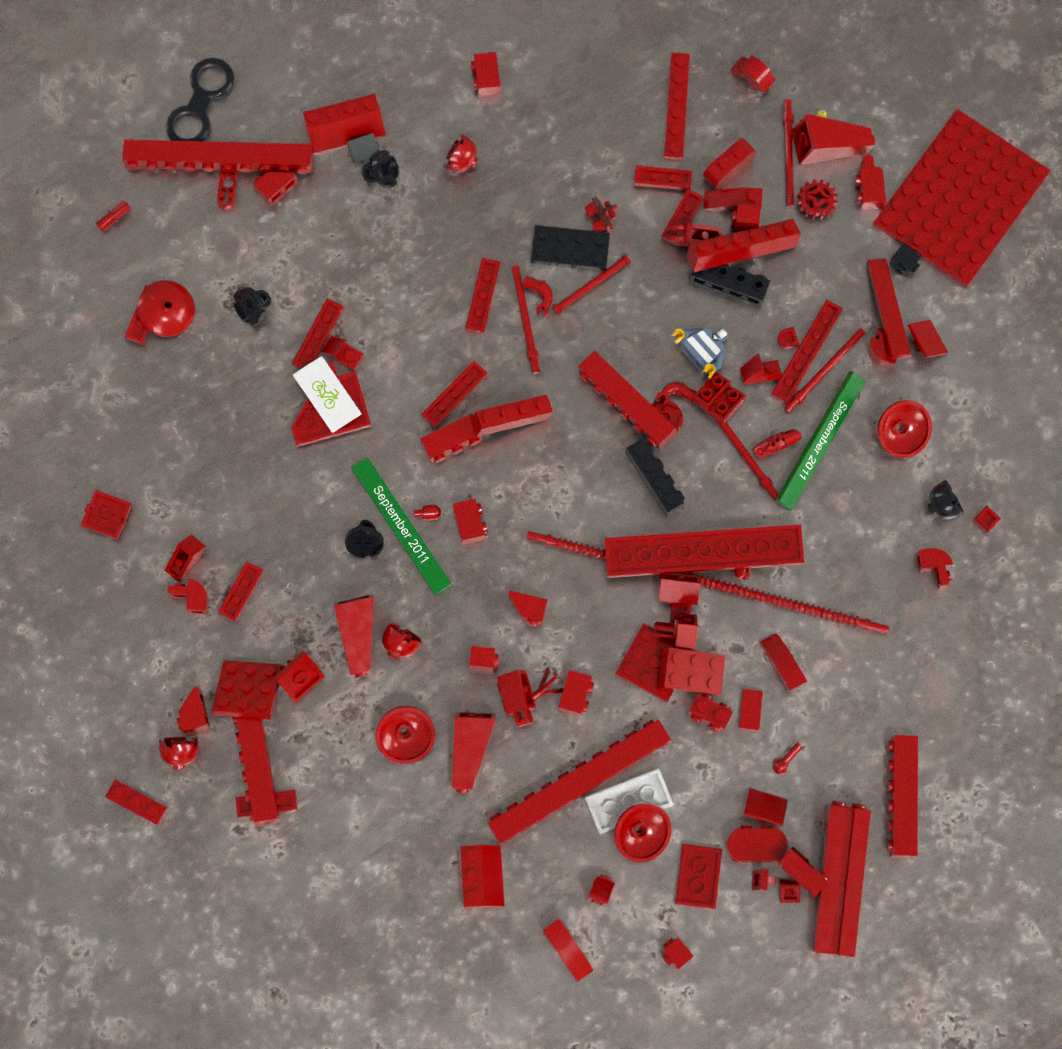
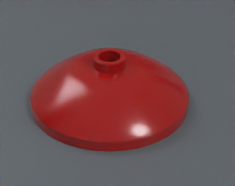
M162 280L150 284L143 290L138 299L137 313L142 325L148 331L161 337H173L183 333L190 326L195 315V304L191 294L185 287L173 281ZM169 303L171 308H166L164 304Z
M901 400L891 404L881 415L877 427L878 440L882 448L890 455L898 458H909L921 452L929 442L932 433V421L928 411L921 404L910 400ZM901 424V428L897 430V426Z
M411 706L394 708L380 719L375 732L376 744L380 752L390 761L400 764L417 762L424 758L434 745V724L430 717L418 708ZM407 728L408 730L407 732L403 733L401 732V729Z
M652 803L635 804L626 809L616 823L614 830L616 847L625 858L633 862L651 861L658 857L667 847L671 837V822L666 812ZM639 826V830L635 832L636 827Z

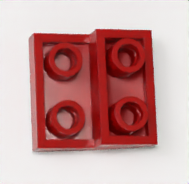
M715 372L711 379H708L693 396V400L704 411L724 425L746 400V395L732 387L730 380Z

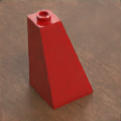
M806 114L792 129L799 165L865 154L875 146V137L872 135L871 128Z
M373 594L334 603L350 674L355 675V677L365 676L367 671H370Z
M456 712L452 789H456V792L467 793L468 790L473 788L495 723V713Z

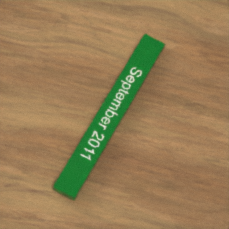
M849 371L775 499L788 511H792L865 384L855 372Z
M367 457L352 466L351 469L435 596L452 585L369 458Z

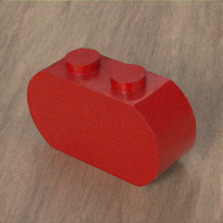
M741 138L706 168L703 177L718 190L749 165L756 156L757 151L744 138Z
M740 825V829L734 830L726 842L727 854L735 863H777L785 856L788 850V840L785 834L778 828H772V825H760V828H752V825Z

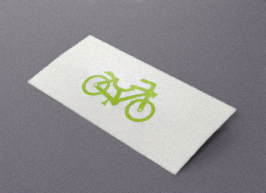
M322 356L293 374L332 433L362 414Z

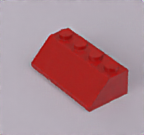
M376 94L303 112L314 155L348 146V141L372 133L375 139L386 136Z

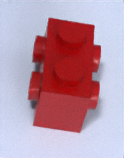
M704 693L702 695L697 694L687 715L690 716L691 720L699 724L702 722L708 725L710 730L723 733L733 714V711L730 710L731 707L721 702L720 704L713 702V698Z

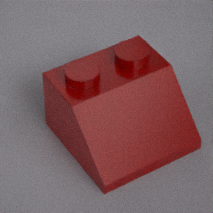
M198 686L194 687L178 711L179 717L176 718L179 730L181 729V732H184L188 737L211 731L203 693Z

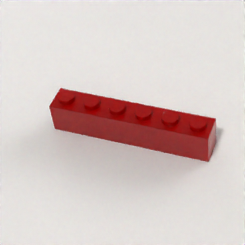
M789 219L690 243L686 258L693 272L795 248L801 232L794 219Z
M595 350L578 365L579 376L585 382L589 381L593 385V390L598 395L602 394L605 396V401L612 408L616 407L620 411V416L625 421H631L633 423L632 427L639 434L643 433L647 437V442L652 447L657 446L661 449L676 435V428Z
M233 717L234 725H238L239 731L235 733L237 744H241L242 749L239 752L240 763H244L245 771H242L243 782L248 785V790H245L246 800L251 803V809L248 810L250 822L254 821L256 827L278 823L280 819L263 719Z
M894 735L891 740H888V752H891V760H888V772H891V780H888L887 789L888 792H891V800H888L887 811L891 812V820L887 821V831L890 832V840L887 841V852H890V857L916 858L918 856V736Z

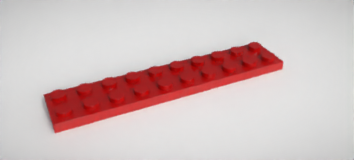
M801 524L605 538L607 578L803 565L805 563Z

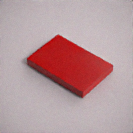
M682 844L675 905L716 909L722 849Z

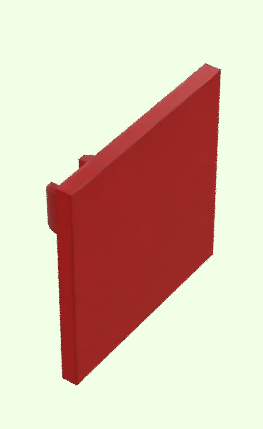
M931 320L907 325L915 339L913 343H917L919 346L917 351H922L925 358L949 353Z
M750 788L743 815L756 818L760 822H769L783 826L788 799Z

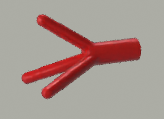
M550 668L546 669L539 688L533 693L535 702L543 695L563 692V688L546 690L559 677L558 674H555L545 684Z

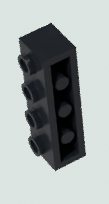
M731 264L697 272L692 271L690 282L760 307L771 281L764 275H754L744 268L737 269L732 267Z
M642 438L627 447L625 455L667 518L683 508L685 498L680 490L677 491L673 486L675 483L670 474L666 475L664 472L662 461L659 458L656 459L653 455L654 450L650 443H646Z

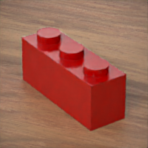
M473 414L467 415L420 438L421 445L430 463L442 462L446 459V456L452 453L453 455L458 454L464 450V447L468 445L475 446L481 442L483 436L476 437L470 420Z

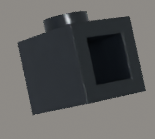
M903 243L891 257L889 264L894 267L898 274L907 277L911 272L914 274L921 266L919 264L921 256Z

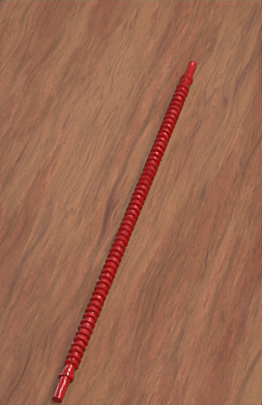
M531 531L527 533V539L545 543L546 546H556L557 549L561 547L562 550L567 549L568 552L573 550V553L577 551L579 555L581 553H584V556L588 554L590 558L595 556V559L597 557L600 560L606 559L605 549L600 550L599 547L595 549L594 546L589 547L588 544L584 546L583 543L578 544L577 541L575 543H572V540L568 542L566 538L561 540V537L557 539L550 534L546 536ZM691 572L690 574H689V573H678V574L693 575V572ZM704 575L701 576L700 587L702 585L705 588L709 586L711 590L716 588V591L720 589L721 592L727 591V594L729 592L732 595L738 594V597L743 595V598L749 597V600L754 598V601L760 600V603L762 601H765V604L769 602L771 606L773 604H776V607L781 605L782 608L787 607V610L792 608L793 611L798 610L799 613L803 611L804 614L809 613L810 616L814 614L815 617L820 616L821 619L825 617L826 620L831 619L832 622L834 620H837V623L841 621L843 625L848 623V626L852 624L854 628L859 626L867 631L870 629L887 634L889 626L871 622L867 618L859 619V616L853 617V614L848 616L847 613L844 615L841 611L839 613L836 610L832 612L830 608L828 610H825V607L821 609L819 605L814 607V604L810 606L809 603L803 604V601L798 603V600L792 601V598L787 600V597L781 598V595L776 597L775 594L770 595V592L765 594L764 591L761 593L758 589L756 591L753 588L749 590L747 586L742 588V585L738 587L737 584L731 585V582L727 584L726 581L720 582V579L716 581L715 578L709 579V576L707 578H704Z

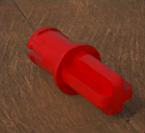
M122 201L113 210H108V214L95 224L102 232H105L112 224L118 223V219L131 208L127 202Z

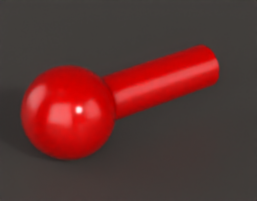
M797 742L782 759L775 760L772 765L773 771L779 775L785 774L788 770V764L800 752L803 746Z

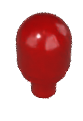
M437 505L422 506V509L414 510V518L423 517V520L426 521L437 520L441 516V509Z

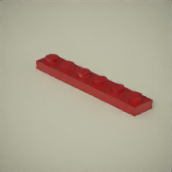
M671 53L664 159L683 161L690 54Z

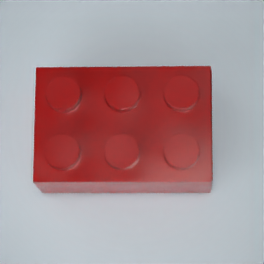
M670 647L662 648L657 688L698 694L704 693L712 696L721 695L725 655Z

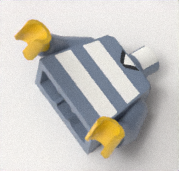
M708 327L705 329H676L671 334V336L677 337L676 344L683 340L680 348L703 374L706 372L710 374L708 376L709 379L722 367L725 358V346L722 341L728 337L724 329L721 328L716 333H713Z

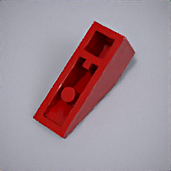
M740 187L705 191L703 210L733 212V210H737L738 204L756 205L762 208L763 188Z

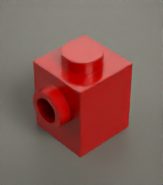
M670 938L663 944L665 948L662 951L664 954L662 956L663 960L668 966L673 965L677 971L694 957L679 938L676 940Z

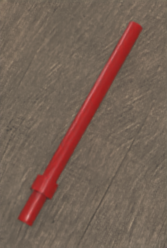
M790 99L784 100L783 123H785L787 208L794 207L792 140L794 114L792 113V100Z
M519 265L512 266V272L528 348L526 352L527 358L531 363L532 374L540 373L538 350L535 349Z
M860 328L801 390H798L793 395V399L784 407V410L790 413L798 404H801L806 399V395L862 338L865 331Z
M717 421L760 480L759 484L768 491L775 501L779 493L772 485V480L769 476L766 477L728 423L725 422L723 425Z

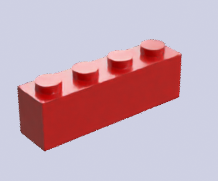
M546 394L478 410L470 420L476 437L545 421L553 413Z

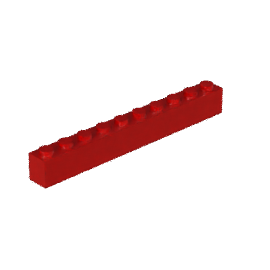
M124 140L122 161L125 168L130 170L147 169L155 171L157 169H165L167 171H175L176 169H181L188 172L203 170L205 172L221 170L229 173L232 172V169H238V171L243 173L259 171L261 173L297 172L298 174H307L308 172L313 173L314 150L312 144Z
M653 719L648 721L639 732L633 730L626 735L627 739L624 741H615L609 745L610 749L603 753L601 750L595 753L591 761L587 763L582 761L575 766L576 770L569 773L566 771L558 776L559 780L553 784L551 781L541 786L542 790L536 794L534 792L529 793L524 797L525 801L517 804L515 802L506 808L508 811L502 815L497 813L490 817L488 827L499 845H503L669 744L671 738L659 719L655 722Z

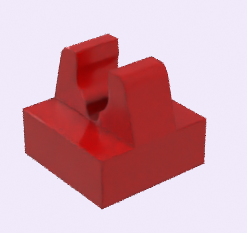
M753 870L752 891H766L768 886L776 885V877L768 876V870Z

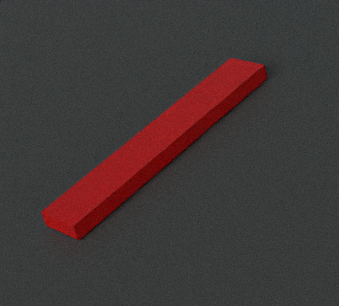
M887 259L868 260L867 267L891 359L910 358L911 352Z
M826 299L782 374V379H779L770 396L785 404L789 403L843 310L842 307Z

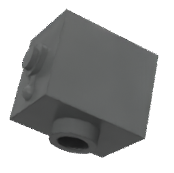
M372 133L348 141V154L353 159L352 162L355 166L361 164L365 166L372 163L373 156L379 151L380 145Z

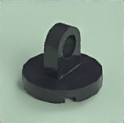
M381 150L376 152L372 163L363 167L362 176L367 182H378L383 188H391L397 184L396 178L399 177L398 164L393 155L390 156L388 154L390 153L389 151ZM370 168L373 169L374 178L369 174Z
M243 287L237 290L233 298L236 302L234 308L237 315L245 323H251L250 325L262 321L265 316V309L271 304V297L266 291H255L250 287Z
M362 520L355 528L347 532L345 545L347 551L354 556L365 558L366 556L375 557L383 550L384 538L376 530L372 522Z

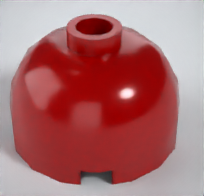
M463 134L459 135L462 139L460 141L456 139L446 156L449 159L448 163H443V167L455 173L465 172L469 167L473 168L478 161V158L475 157L477 153L476 145Z
M388 623L382 636V643L388 651L387 654L396 660L399 657L410 658L415 655L422 644V639L408 629H399L400 625Z
M186 737L164 738V742L159 740L160 756L166 764L173 765V769H185V765L191 764L198 756L199 740L192 737V741H187Z

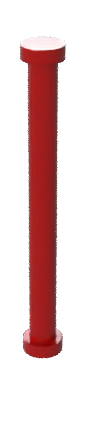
M624 254L621 256L622 259L557 305H552L554 312L557 315L561 314L564 308L625 265H630L631 261L628 256Z

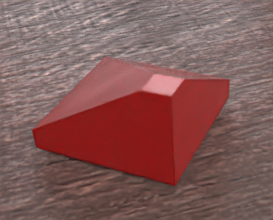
M779 879L780 903H800L801 885L798 882Z

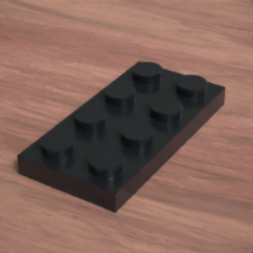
M535 225L531 263L605 271L610 233Z

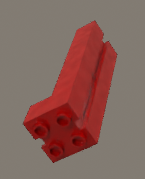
M832 801L831 804H826L824 820L826 831L821 873L829 882L818 894L812 951L815 953L855 957L871 810L866 809V805L852 803L851 807H847L846 803Z

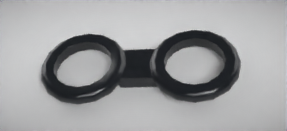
M207 58L194 66L190 75V83L195 92L189 104L173 110L167 118L166 132L171 141H204L210 130V121L206 113L213 99L223 97L233 86L234 74L228 63L218 58ZM216 66L226 73L225 84L220 89L208 91L198 84L199 73L206 67ZM194 114L201 119L202 129L194 138L184 139L174 132V123L181 115Z

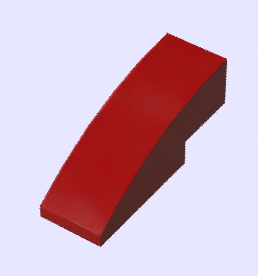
M777 633L759 642L788 693L808 682L789 649Z
M560 919L542 930L577 982L594 971Z

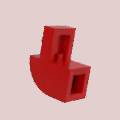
M753 55L749 58L741 57L730 69L733 75L745 78L751 89L762 93L775 81L770 69Z
M878 327L875 338L871 337L868 343V354L874 363L892 370L896 359H891L883 327Z
M938 548L918 550L916 558L919 573L935 571L938 590L946 589L951 582L950 572L946 570L953 566L951 557L945 551Z
M188 579V586L183 583H174V586H168V595L171 598H187L186 610L189 614H208L209 596L198 581Z

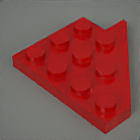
M333 361L328 365L362 414L332 433L308 398L291 427L297 447L371 427L356 371L337 376Z

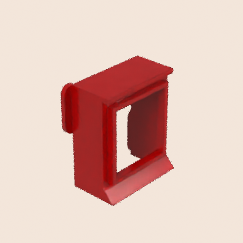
M793 846L777 865L782 864L781 868L808 892L812 891L814 899L829 880L813 865L808 863L809 860Z

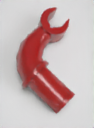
M526 276L523 287L537 291L539 295H542V304L536 307V312L539 315L541 310H546L544 318H547L550 314L549 306L553 299L552 290L545 280L539 281Z
M671 382L664 386L653 402L655 404L657 400H662L663 405L661 408H664L669 400L668 396L675 394L693 403V396L697 392L684 385V382Z

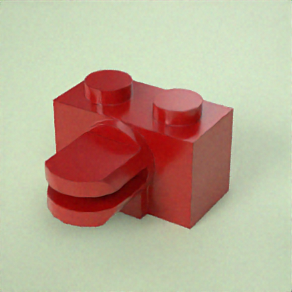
M677 613L674 623H654L655 630L653 631V636L672 639V641H675V647H679V649H695L698 630L696 614Z

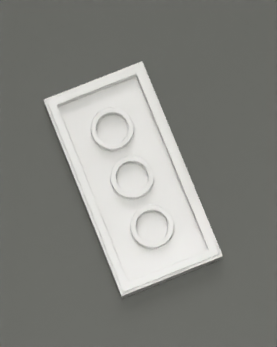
M659 768L585 797L599 835L614 830L621 814L635 804L652 803L663 810L674 806Z

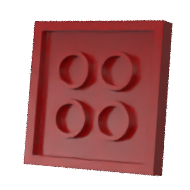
M643 623L615 675L668 703L674 690L657 688L661 650L668 647L679 649V647H675V641H672V639L653 636L655 629Z
M223 660L211 710L212 714L271 719L279 683L274 679V676L283 669L282 665Z

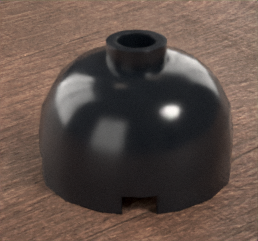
M947 480L940 482L931 490L929 495L931 503L928 504V507L932 514L937 513L940 518L945 520H951L964 514L957 496L954 495L952 487Z

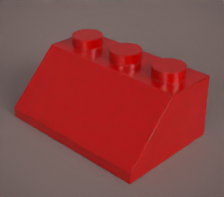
M460 846L464 909L505 907L501 846Z

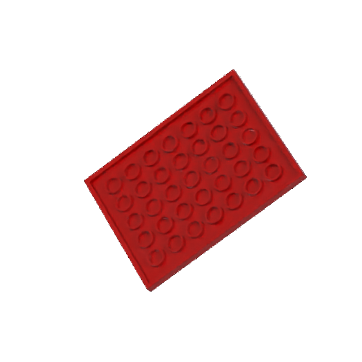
M956 109L872 225L900 244L904 243L920 255L921 258L967 288L1051 170L959 109Z

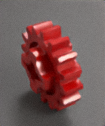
M813 179L812 184L807 181L805 187H800L801 193L797 195L799 199L797 205L801 206L800 212L806 211L805 217L812 215V220H814L818 216L819 220H822L823 215L828 218L830 212L834 213L835 207L838 204L836 200L838 194H833L835 187L829 188L830 182L823 184V179H821L817 183Z

